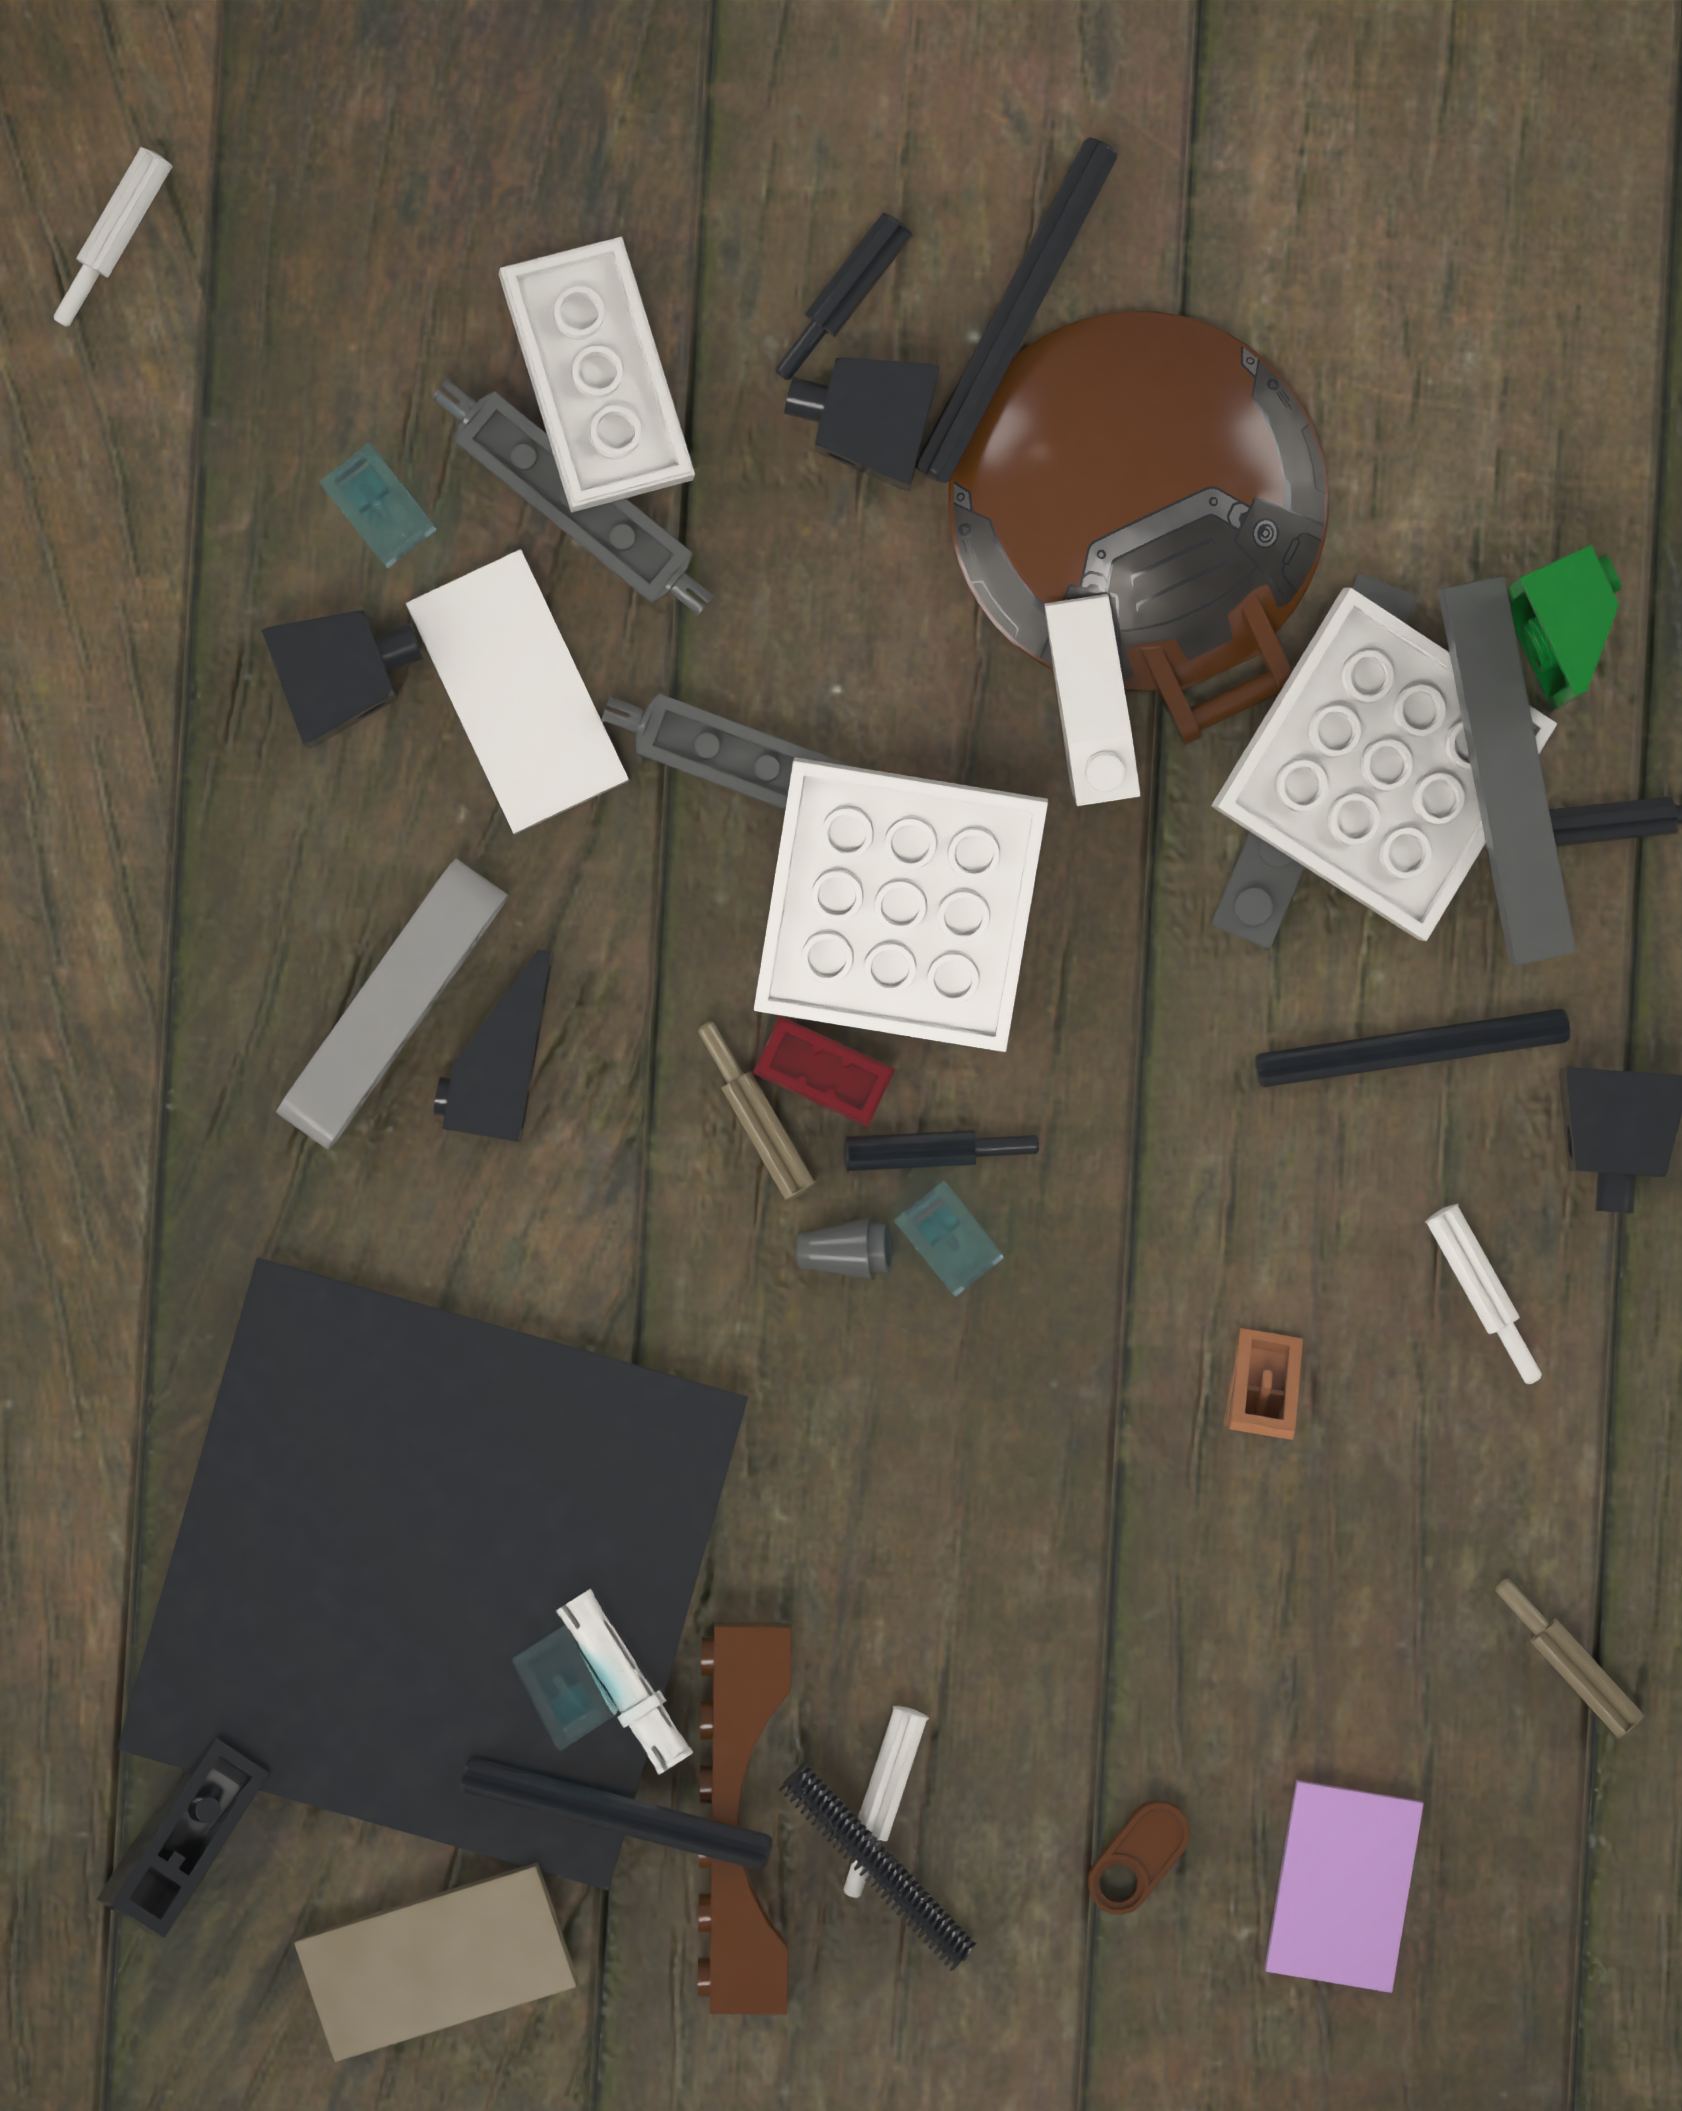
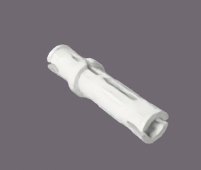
M589 1589L556 1610L621 1712V1715L617 1717L623 1728L629 1725L647 1752L658 1775L691 1755L693 1751L678 1732L662 1703L666 1702V1699L660 1690L654 1692L647 1679L644 1678L615 1628L610 1624L592 1590Z

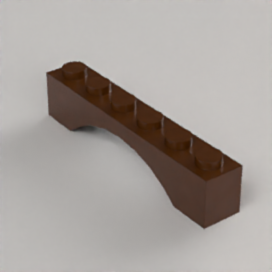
M715 1622L714 1637H702L701 1676H714L713 1701H701L700 1737L701 1740H713V1765H700V1804H712V1820L740 1827L739 1807L742 1781L752 1750L769 1718L791 1692L792 1623ZM699 1855V1868H711V1894L699 1893L698 1932H711L710 1958H698V1997H710V2014L787 2015V1939L769 1918L751 1883L747 1867Z

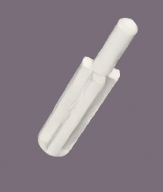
M139 148L138 153L76 259L83 265L53 315L54 320L63 326L71 325L98 276L101 274L104 277H109L169 171L173 168L159 154L146 148Z
M1453 1204L1438 1210L1425 1223L1428 1224L1486 1331L1490 1334L1498 1333L1526 1384L1541 1379L1542 1373L1513 1323L1520 1317L1459 1209V1204Z
M892 1707L893 1712L858 1816L861 1824L867 1827L866 1830L872 1832L871 1835H874L877 1841L888 1840L926 1721L929 1720V1717L909 1707ZM857 1860L851 1864L843 1888L846 1895L854 1898L862 1895L865 1885L864 1879L868 1875V1872L862 1876L859 1875L863 1869L862 1866L856 1871L854 1870Z

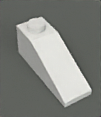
M1108 594L1045 603L1070 788L1076 805L1082 806L1139 797L1140 789L1132 732Z

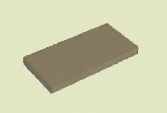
M538 1862L297 1937L294 1941L334 2062L577 1987L579 1982Z

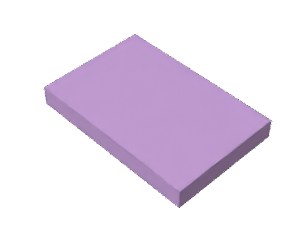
M1302 1780L1295 1781L1264 1967L1266 1972L1392 1993L1424 1804L1422 1801Z

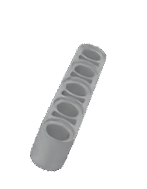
M456 858L439 878L279 1105L276 1114L329 1150L345 1131L481 939L509 895Z

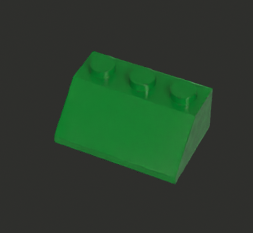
M1592 545L1519 578L1507 589L1516 636L1552 712L1567 705L1588 691L1619 606V602L1614 594L1622 590L1617 572L1606 554L1597 557Z

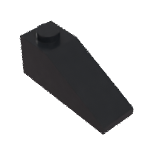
M537 950L454 1063L451 1078H439L434 1114L444 1116L442 1129L522 1142L553 953Z
M214 1738L131 1844L96 1900L148 1934L165 1938L262 1786L269 1772L219 1739Z

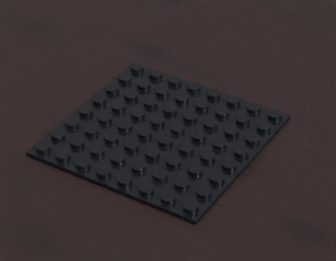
M257 1257L117 1750L190 1770L211 1741L217 1738L269 1772L259 1791L521 1866L538 1862L542 1872L609 1891L624 1835L464 1793L461 1790L462 1772L468 1760L478 1758L635 1799L647 1752L629 1725L623 1728L617 1718L621 1715V1712L556 1610L591 1589L610 1624L615 1628L644 1678L647 1679L654 1692L660 1690L664 1696L749 1396Z

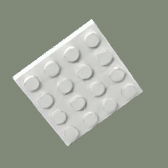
M1343 588L1211 807L1408 934L1422 941H1427L1486 843L1450 653L1354 589ZM1529 705L1539 754L1557 723Z
M795 757L754 1011L1006 1052L1048 799Z

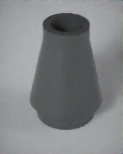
M870 1216L814 1231H800L797 1236L799 1269H814L874 1280L876 1274L890 1273L892 1267V1236L889 1223H875L873 1217Z

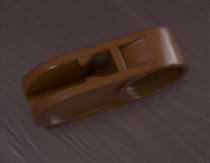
M1157 1799L1141 1804L1134 1810L1095 1859L1088 1872L1087 1885L1092 1900L1100 1909L1110 1914L1119 1915L1133 1912L1143 1904L1182 1855L1189 1842L1190 1828L1185 1815L1176 1805L1167 1800ZM1124 1865L1135 1873L1137 1879L1136 1888L1128 1898L1112 1900L1102 1893L1100 1878L1103 1872L1110 1866Z

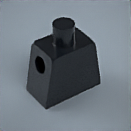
M836 358L829 385L797 377L792 378L784 414L820 423L815 440L816 452L894 487L910 491L940 366L926 363Z
M364 610L271 626L261 630L302 743L309 749L320 745L397 700L398 696L389 672L424 659L411 624L375 636L369 617Z
M1574 1067L1560 1068L1559 1082L1569 1171L1598 1173L1595 1211L1634 1213L1636 1176L1666 1177L1682 1115V1075Z

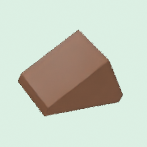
M1240 1328L1223 1424L1225 1427L1231 1430L1293 1440L1296 1428L1303 1338Z

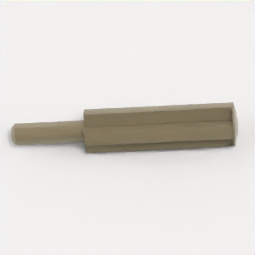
M709 1021L698 1028V1034L727 1082L721 1089L782 1193L783 1201L795 1198L808 1191L817 1181H814L752 1072L749 1071L745 1074L742 1072L714 1022Z
M1504 1578L1495 1587V1592L1534 1633L1530 1642L1616 1735V1739L1632 1731L1642 1720L1645 1713L1636 1707L1556 1618L1549 1622L1509 1578Z

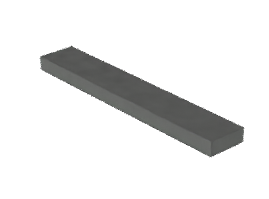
M1494 576L1437 589L1509 965L1518 966L1575 953L1574 938L1505 576Z

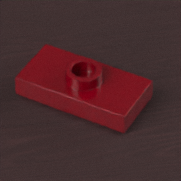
M779 1016L753 1074L869 1127L895 1069Z

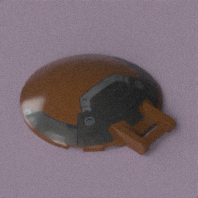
M1124 311L1081 319L1058 328L1036 340L1013 358L949 481L948 515L956 558L965 582L977 604L990 622L1012 645L1021 649L1029 657L1046 666L1052 672H1054L1044 604L1108 594L1124 690L1139 692L1158 691L1182 743L1187 745L1202 738V730L1278 695L1291 675L1292 669L1275 633L1297 608L1318 567L1325 543L1329 518V487L1326 464L1313 423L1299 397L1284 377L1265 358L1229 333L1202 321L1155 311ZM1260 655L1267 672L1191 708L1189 707L1182 691Z

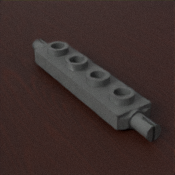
M449 378L441 385L442 389L456 399L459 404H456L439 389L433 395L432 400L436 401L461 422L454 439L460 448L651 604L671 593L692 610L697 617L705 611V606L687 593V591H691L708 606L715 595L707 591L686 573L693 555L690 550L626 498L571 513L548 435L495 391L476 402L451 382L452 380Z
M658 694L646 709L616 699L611 695L606 706L630 716L627 718L604 710L601 719L602 722H608L637 733L636 753L639 756L786 810L795 757L851 766L662 694Z

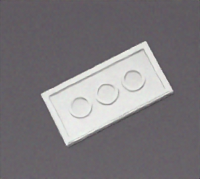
M618 237L500 268V281L571 513L692 481L695 472L623 238Z
M521 549L406 603L514 835L630 781Z

